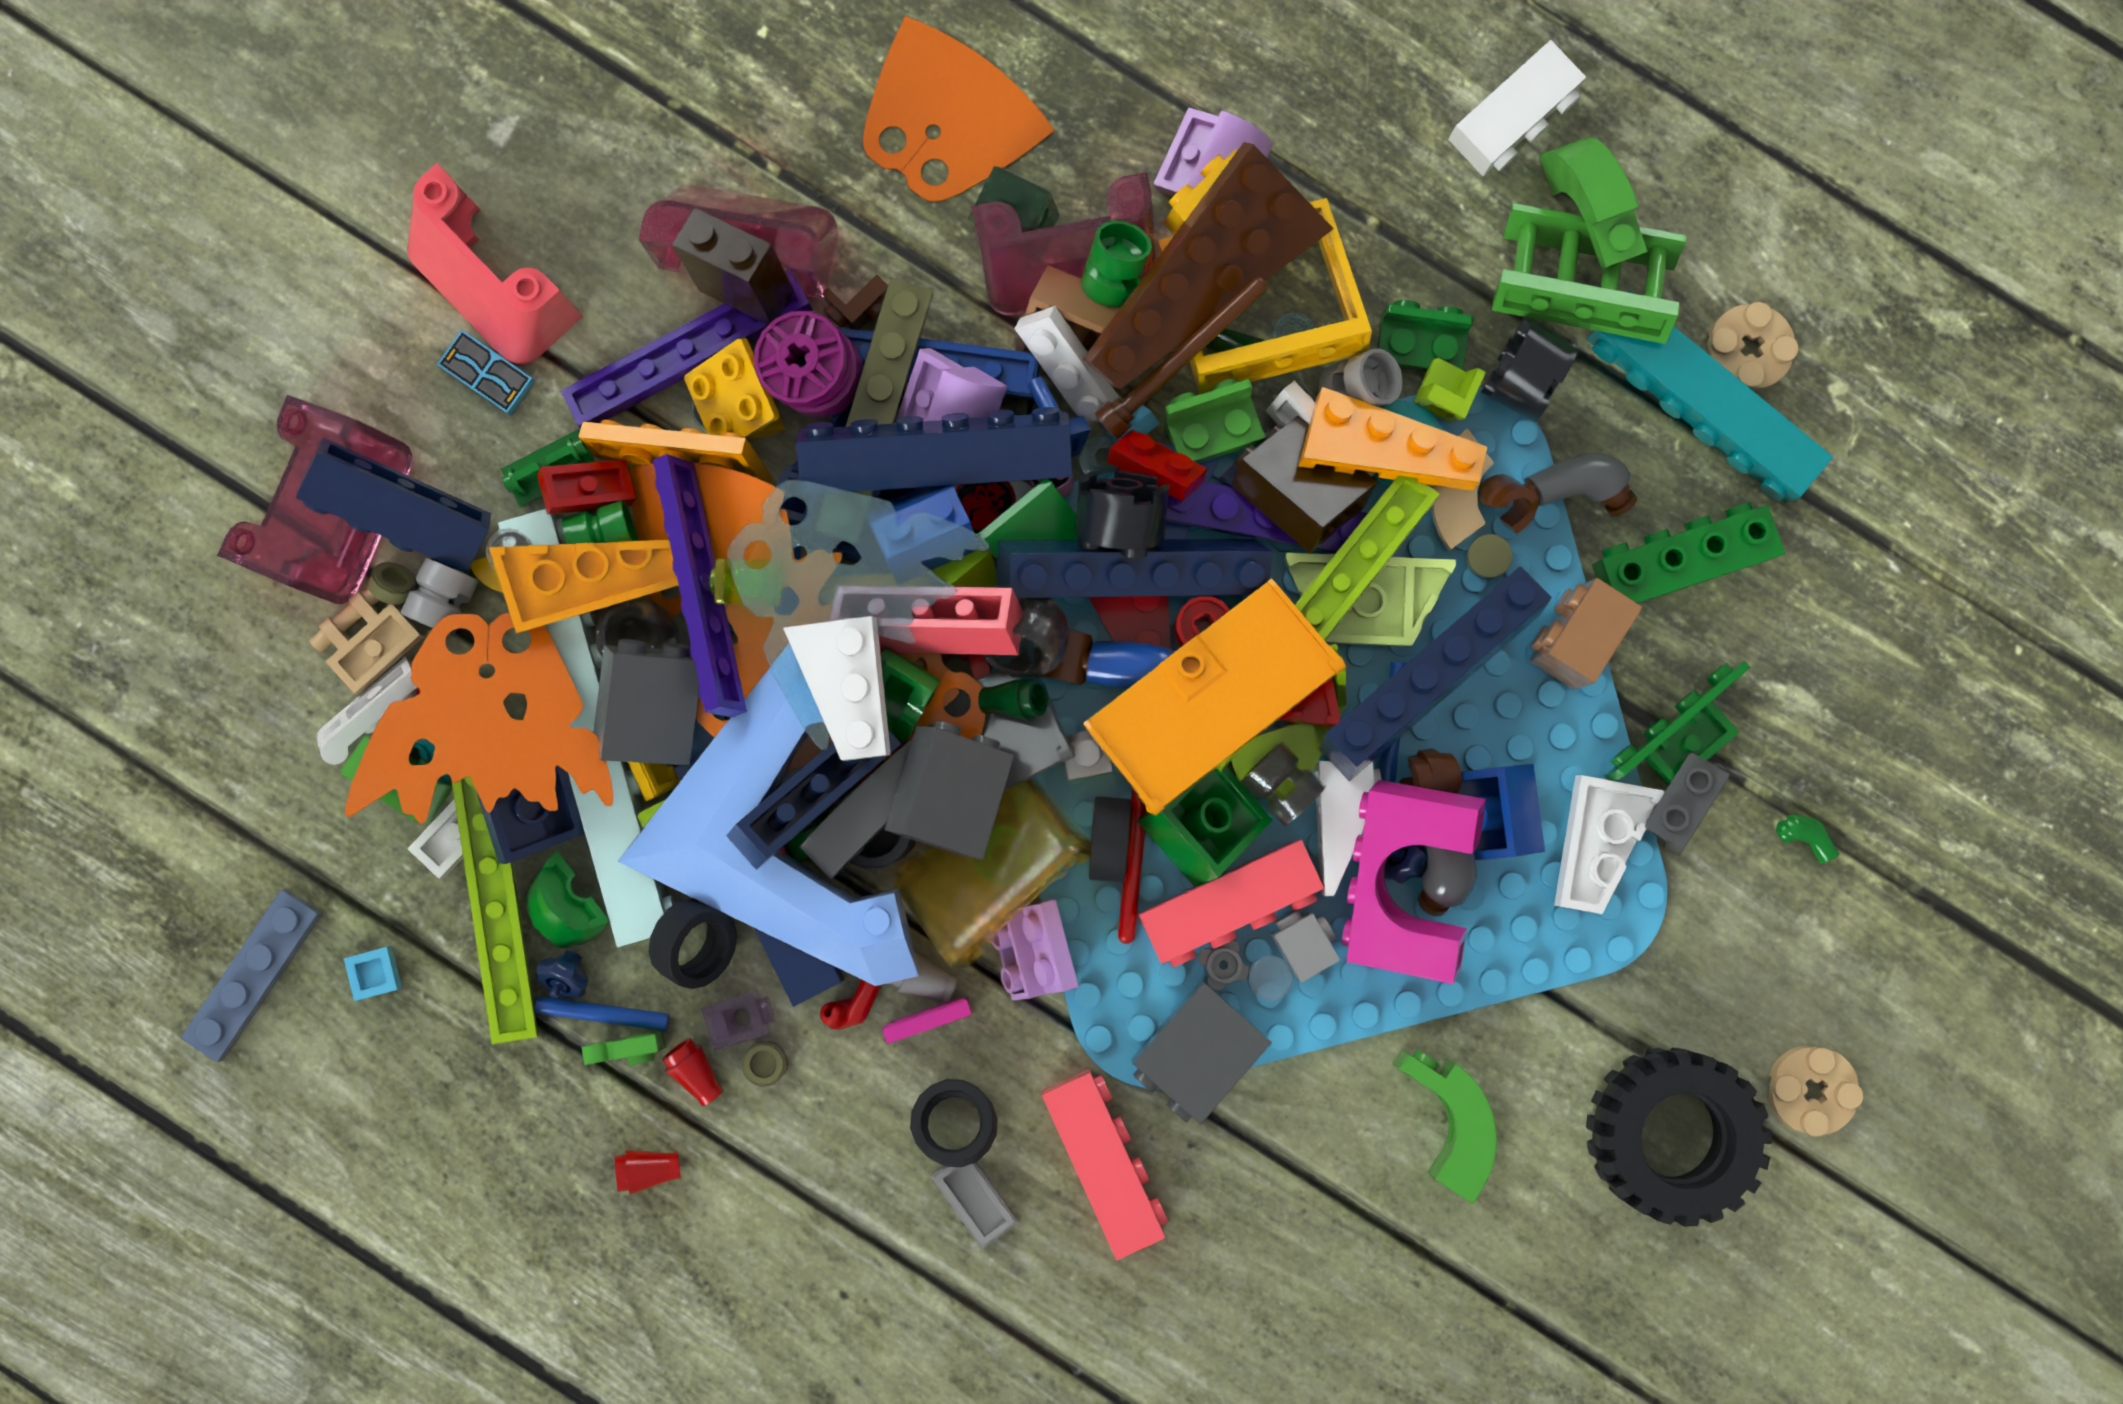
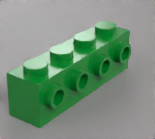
M1747 502L1725 510L1727 518L1713 523L1708 515L1685 523L1686 531L1673 536L1670 535L1668 529L1643 537L1645 545L1631 550L1627 542L1602 550L1604 558L1591 564L1596 578L1638 604L1785 555V551L1769 506L1765 505L1753 509L1751 502Z

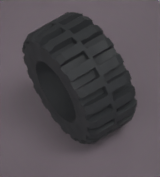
M1672 1047L1671 1050L1661 1048L1646 1050L1643 1057L1632 1055L1622 1061L1625 1068L1620 1072L1612 1069L1605 1076L1604 1080L1608 1083V1086L1603 1093L1596 1090L1591 1100L1592 1103L1597 1105L1595 1115H1587L1586 1128L1593 1133V1139L1587 1141L1589 1154L1597 1160L1594 1168L1599 1177L1609 1184V1190L1619 1199L1656 1221L1669 1225L1677 1222L1684 1227L1698 1226L1700 1219H1704L1709 1223L1722 1220L1724 1218L1723 1209L1728 1208L1736 1212L1745 1205V1201L1741 1196L1746 1190L1755 1194L1762 1183L1755 1179L1759 1168L1768 1170L1771 1157L1763 1154L1764 1144H1772V1130L1762 1126L1761 1120L1769 1117L1764 1103L1755 1101L1753 1097L1756 1096L1757 1091L1749 1081L1738 1077L1739 1072L1726 1063L1715 1060L1713 1057L1687 1049ZM1675 1094L1692 1095L1705 1104L1711 1116L1713 1125L1711 1147L1704 1160L1690 1172L1676 1177L1661 1175L1647 1164L1643 1155L1641 1135L1645 1120L1651 1110L1665 1098Z

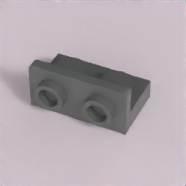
M1690 753L1650 815L1645 828L1666 840L1667 842L1664 847L1680 856L1730 774L1696 754Z

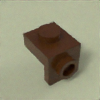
M876 275L847 304L827 288L822 292L824 301L827 304L823 310L838 327L843 328L847 324L851 329L860 330L869 320L873 323L878 321L888 285Z

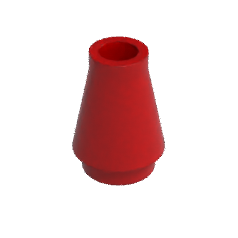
M691 1038L679 1043L662 1058V1061L667 1066L665 1072L696 1098L702 1107L712 1102L724 1091L715 1077L702 1045H696Z
M625 1150V1155L615 1156L618 1192L629 1191L631 1195L670 1180L681 1179L678 1152L663 1153Z

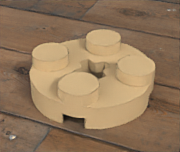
M1754 302L1748 305L1736 306L1720 316L1709 329L1707 337L1709 336L1707 341L1708 349L1705 351L1751 390L1760 391L1779 381L1789 371L1792 361L1798 353V343L1794 339L1789 323L1780 313L1771 309L1766 303ZM1747 337L1749 340H1755L1759 344L1758 352L1760 354L1758 358L1753 354L1747 356L1742 354L1741 349L1745 346L1742 338Z
M1799 1046L1786 1051L1771 1067L1769 1077H1771L1769 1084L1770 1092L1767 1091L1768 1102L1775 1116L1791 1129L1814 1137L1834 1133L1843 1128L1852 1119L1856 1109L1862 1104L1863 1091L1859 1086L1857 1074L1852 1065L1837 1052L1819 1046ZM1808 1080L1814 1083H1822V1096L1819 1100L1814 1098L1805 1099L1804 1095L1808 1092L1805 1083Z

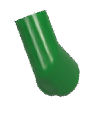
M1792 814L1787 816V820L1777 823L1776 832L1782 842L1789 844L1797 839L1798 841L1808 843L1819 864L1827 863L1840 855L1820 821L1803 815Z

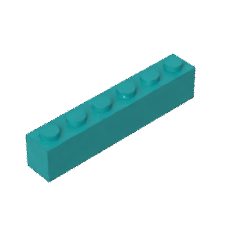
M1675 326L1666 344L1595 330L1586 339L1593 345L1592 350L1600 359L1607 363L1614 362L1626 372L1627 380L1634 387L1642 391L1648 390L1660 400V407L1667 414L1679 419L1681 417L1694 428L1693 433L1701 442L1709 446L1715 445L1727 455L1726 460L1734 469L1743 474L1749 473L1761 483V490L1775 501H1783L1787 504L1801 497L1833 458L1830 453Z

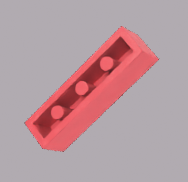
M837 586L830 621L868 616L876 617L880 652H883L887 647L896 653L1018 655L1025 615L1013 588Z
M1295 840L1234 868L1217 879L1193 887L1137 914L1159 962L1163 964L1170 961L1172 967H1176L1195 958V948L1210 942L1213 949L1236 939L1237 936L1234 932L1236 929L1250 923L1252 929L1255 930L1275 921L1277 917L1274 912L1291 905L1292 910L1296 911L1316 902L1317 898L1314 893L1323 890L1324 886L1303 841Z
M1089 1068L1042 1090V1098L1116 1261L1164 1239L1165 1234L1162 1225L1169 1221L1158 1197L1149 1200L1143 1184L1149 1182L1150 1179L1140 1157L1138 1156L1131 1160L1124 1144L1131 1141V1138L1121 1116L1113 1119L1108 1110L1106 1102L1113 1100L1103 1076L1100 1075L1094 1078Z

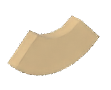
M1468 428L1459 435V437L1479 444ZM1487 453L1485 455L1480 482L1483 474L1494 463ZM1480 482L1473 491L1432 486V489L1440 494L1438 500L1431 507L1433 522L1442 543L1448 551L1486 524L1478 508L1477 491Z

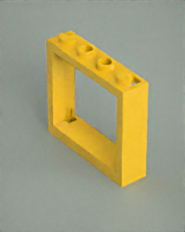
M1327 198L1309 203L1334 228L1321 238L1318 243L1344 321L1204 356L1201 350L1189 361L1199 395L1213 391L1214 385L1227 379L1236 378L1238 382L1250 379L1253 382L1353 357L1369 350L1372 330ZM1174 236L1158 240L1159 256Z

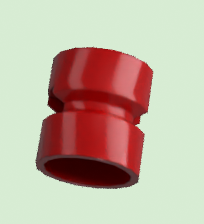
M1199 596L1189 600L1180 609L1173 624V637L1176 645L1181 648L1224 616L1230 609L1223 601L1212 596Z

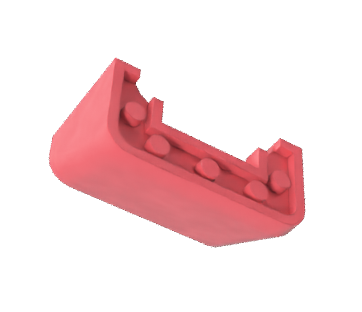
M436 163L415 184L407 243L408 257L413 265L505 360L516 366L529 365L536 361L583 316L546 275L538 269L521 268L512 273L503 283L470 249L479 241L472 228V218L480 209L449 174Z

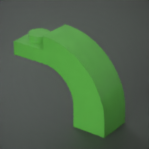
M1585 137L1539 155L1552 196L1566 193L1579 208L1601 269L1648 252L1634 213V209L1639 207L1635 194L1617 159L1601 141L1593 137Z
M1401 1049L1392 1065L1434 1092L1444 1105L1448 1116L1449 1129L1447 1140L1427 1173L1473 1204L1489 1178L1496 1155V1126L1489 1102L1476 1081L1456 1063L1447 1059L1440 1072L1437 1073L1435 1070L1439 1066L1438 1062L1418 1049L1413 1056Z

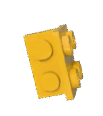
M746 338L735 340L684 376L685 383L707 434L721 436L724 432H732L748 440L773 437L785 429L771 394L759 381L754 367V354Z

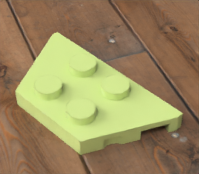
M1285 554L1284 562L1300 597L1333 558L1334 554ZM1392 557L1325 642L1327 644L1413 646L1426 617L1432 611L1439 598L1438 595L1449 575L1452 574L1456 567V560Z

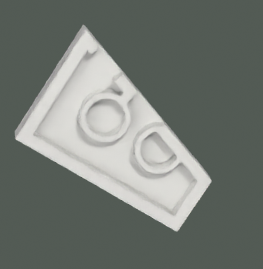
M868 616L784 627L785 634L840 759L848 761L890 756L877 618Z
M1575 775L1554 906L1603 914L1626 869L1625 863L1636 841L1641 840L1646 830L1645 824L1654 806L1659 803L1665 791L1584 775Z

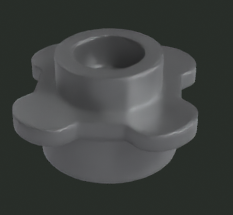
M1234 940L1213 950L1205 948L1198 955L1199 964L1205 967L1209 976L1207 984L1213 990H1222L1225 984L1235 980L1244 981L1249 975L1248 966L1242 963L1241 957L1238 954L1240 946ZM1221 961L1228 963L1226 969L1220 968L1219 964Z

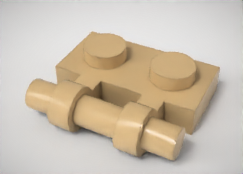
M369 588L363 592L358 590L348 599L350 604L334 618L327 617L318 625L320 631L309 640V643L320 653L333 643L338 650L325 662L345 685L357 695L363 693L425 637L408 617L400 614L401 609L397 605L389 604L379 612L375 605L380 600L371 594ZM363 617L368 624L350 639L346 631Z

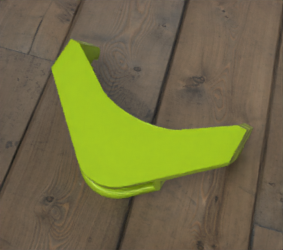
M1337 644L1329 645L1339 656ZM1346 669L1332 677L1340 716L1347 705ZM1290 722L1278 730L1253 738L1238 750L1226 766L1243 786L1268 797L1291 795L1300 790L1307 782L1322 755L1319 748L1323 738L1332 728Z

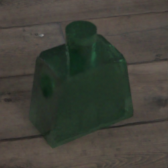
M994 166L968 216V220L1042 254L1060 214L1048 190L1000 167Z

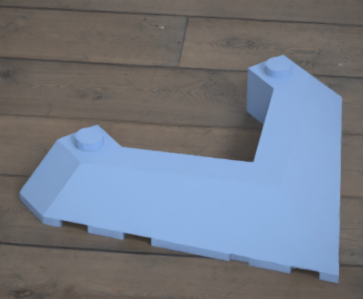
M789 643L746 697L747 712L731 717L617 862L874 986L919 976V970L900 888L855 898L780 851L756 870L726 836L736 823L774 792L792 763V759L804 740L807 739L815 724L824 722Z

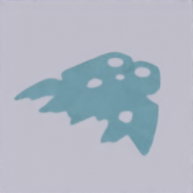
M787 480L779 484L762 506L764 523L747 524L731 542L727 553L728 563L744 606L757 617L772 616L774 618L771 631L763 645L766 658L783 695L800 724L821 750H826L830 734L783 628L873 616L877 618L879 636L913 644L915 643L914 635L909 627H904L909 626L913 622L912 608L916 606H931L937 599H948L954 596L957 591L953 585L943 581L922 565L921 561L935 557L962 560L965 549L986 551L989 548V544L971 530L926 512L911 514L902 525L897 526L896 511L889 501L813 482ZM791 497L801 498L807 506L805 519L797 525L784 523L780 516L782 503ZM844 540L855 546L862 559L854 565L837 563L834 561L833 549ZM754 541L767 543L771 550L769 563L761 569L750 568L744 559L745 549ZM796 546H803L807 551V556L803 561L797 562L792 558V551Z

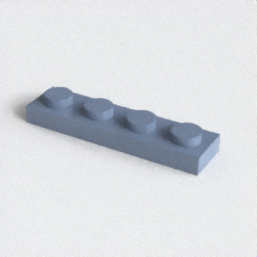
M288 889L280 890L180 1038L216 1063L223 1061L323 913Z

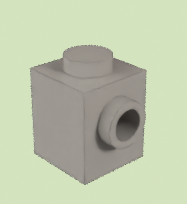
M1296 910L1275 922L1279 929L1270 935L1297 981L1302 983L1340 961L1330 943L1336 939V936L1323 916L1316 919L1313 913L1307 912L1301 915L1300 911Z

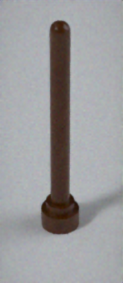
M1262 276L1252 278L1122 400L1117 398L1112 403L1107 401L1095 412V415L1102 425L1117 439L1125 434L1132 427L1130 422L1135 418L1133 413L1267 290L1268 283L1266 279Z

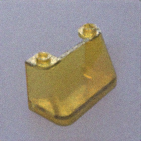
M1032 777L1003 792L983 860L961 856L933 847L919 860L914 857L897 870L895 875L899 879L894 887L896 889L900 888L902 899L951 968H967L983 954L978 944L991 943L995 939L994 934L1053 881L1062 879L1067 874L1062 866L1069 869L1076 862L1082 865L1091 857L1092 843L1038 780Z

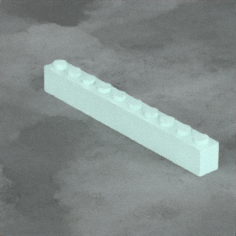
M546 509L498 522L501 535L518 533L524 536L530 545L566 544L562 518H560L559 514L547 515ZM511 537L508 541L503 540L505 547L515 546L517 540ZM594 611L544 625L583 702L581 714L570 724V727L587 728L592 732L594 731L604 649L601 642L595 643L591 627L596 625ZM606 761L613 788L612 806H605L594 790L582 794L571 774H569V778L618 948L650 939L657 921L668 908L676 904V901L672 895H666L663 883L617 862L643 830L638 819V814L642 811L638 795L642 793L628 762Z

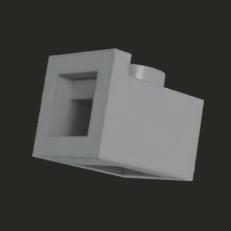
M1088 731L1068 736L1075 753V757L1064 762L1068 781L1112 772L1111 760Z

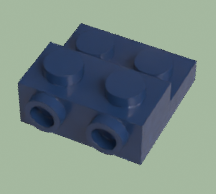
M556 765L555 792L558 803V810L556 811L544 809L540 802L526 800L520 791L513 789L507 797L497 799L494 809L488 813L477 793L498 863L508 864L585 834L569 781V774L560 766Z

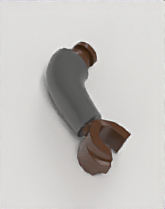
M1585 453L1553 464L1526 477L1524 484L1506 474L1493 475L1480 486L1481 496L1479 501L1493 508H1506L1513 501L1510 510L1502 515L1500 520L1506 527L1518 534L1534 519L1538 505L1544 506L1564 498L1585 495L1590 501H1600L1605 505V509L1611 516H1620L1628 512L1635 505L1637 497L1632 490H1629L1630 472L1620 460L1603 453Z
M1431 748L1418 750L1417 755L1408 757V768L1412 777L1401 778L1399 781L1400 784L1458 794L1461 788L1462 776L1457 759L1452 754L1439 753ZM1426 846L1428 864L1422 875L1423 889L1418 895V903L1427 914L1442 916L1449 907L1463 904L1473 890L1477 878L1474 852L1473 854Z

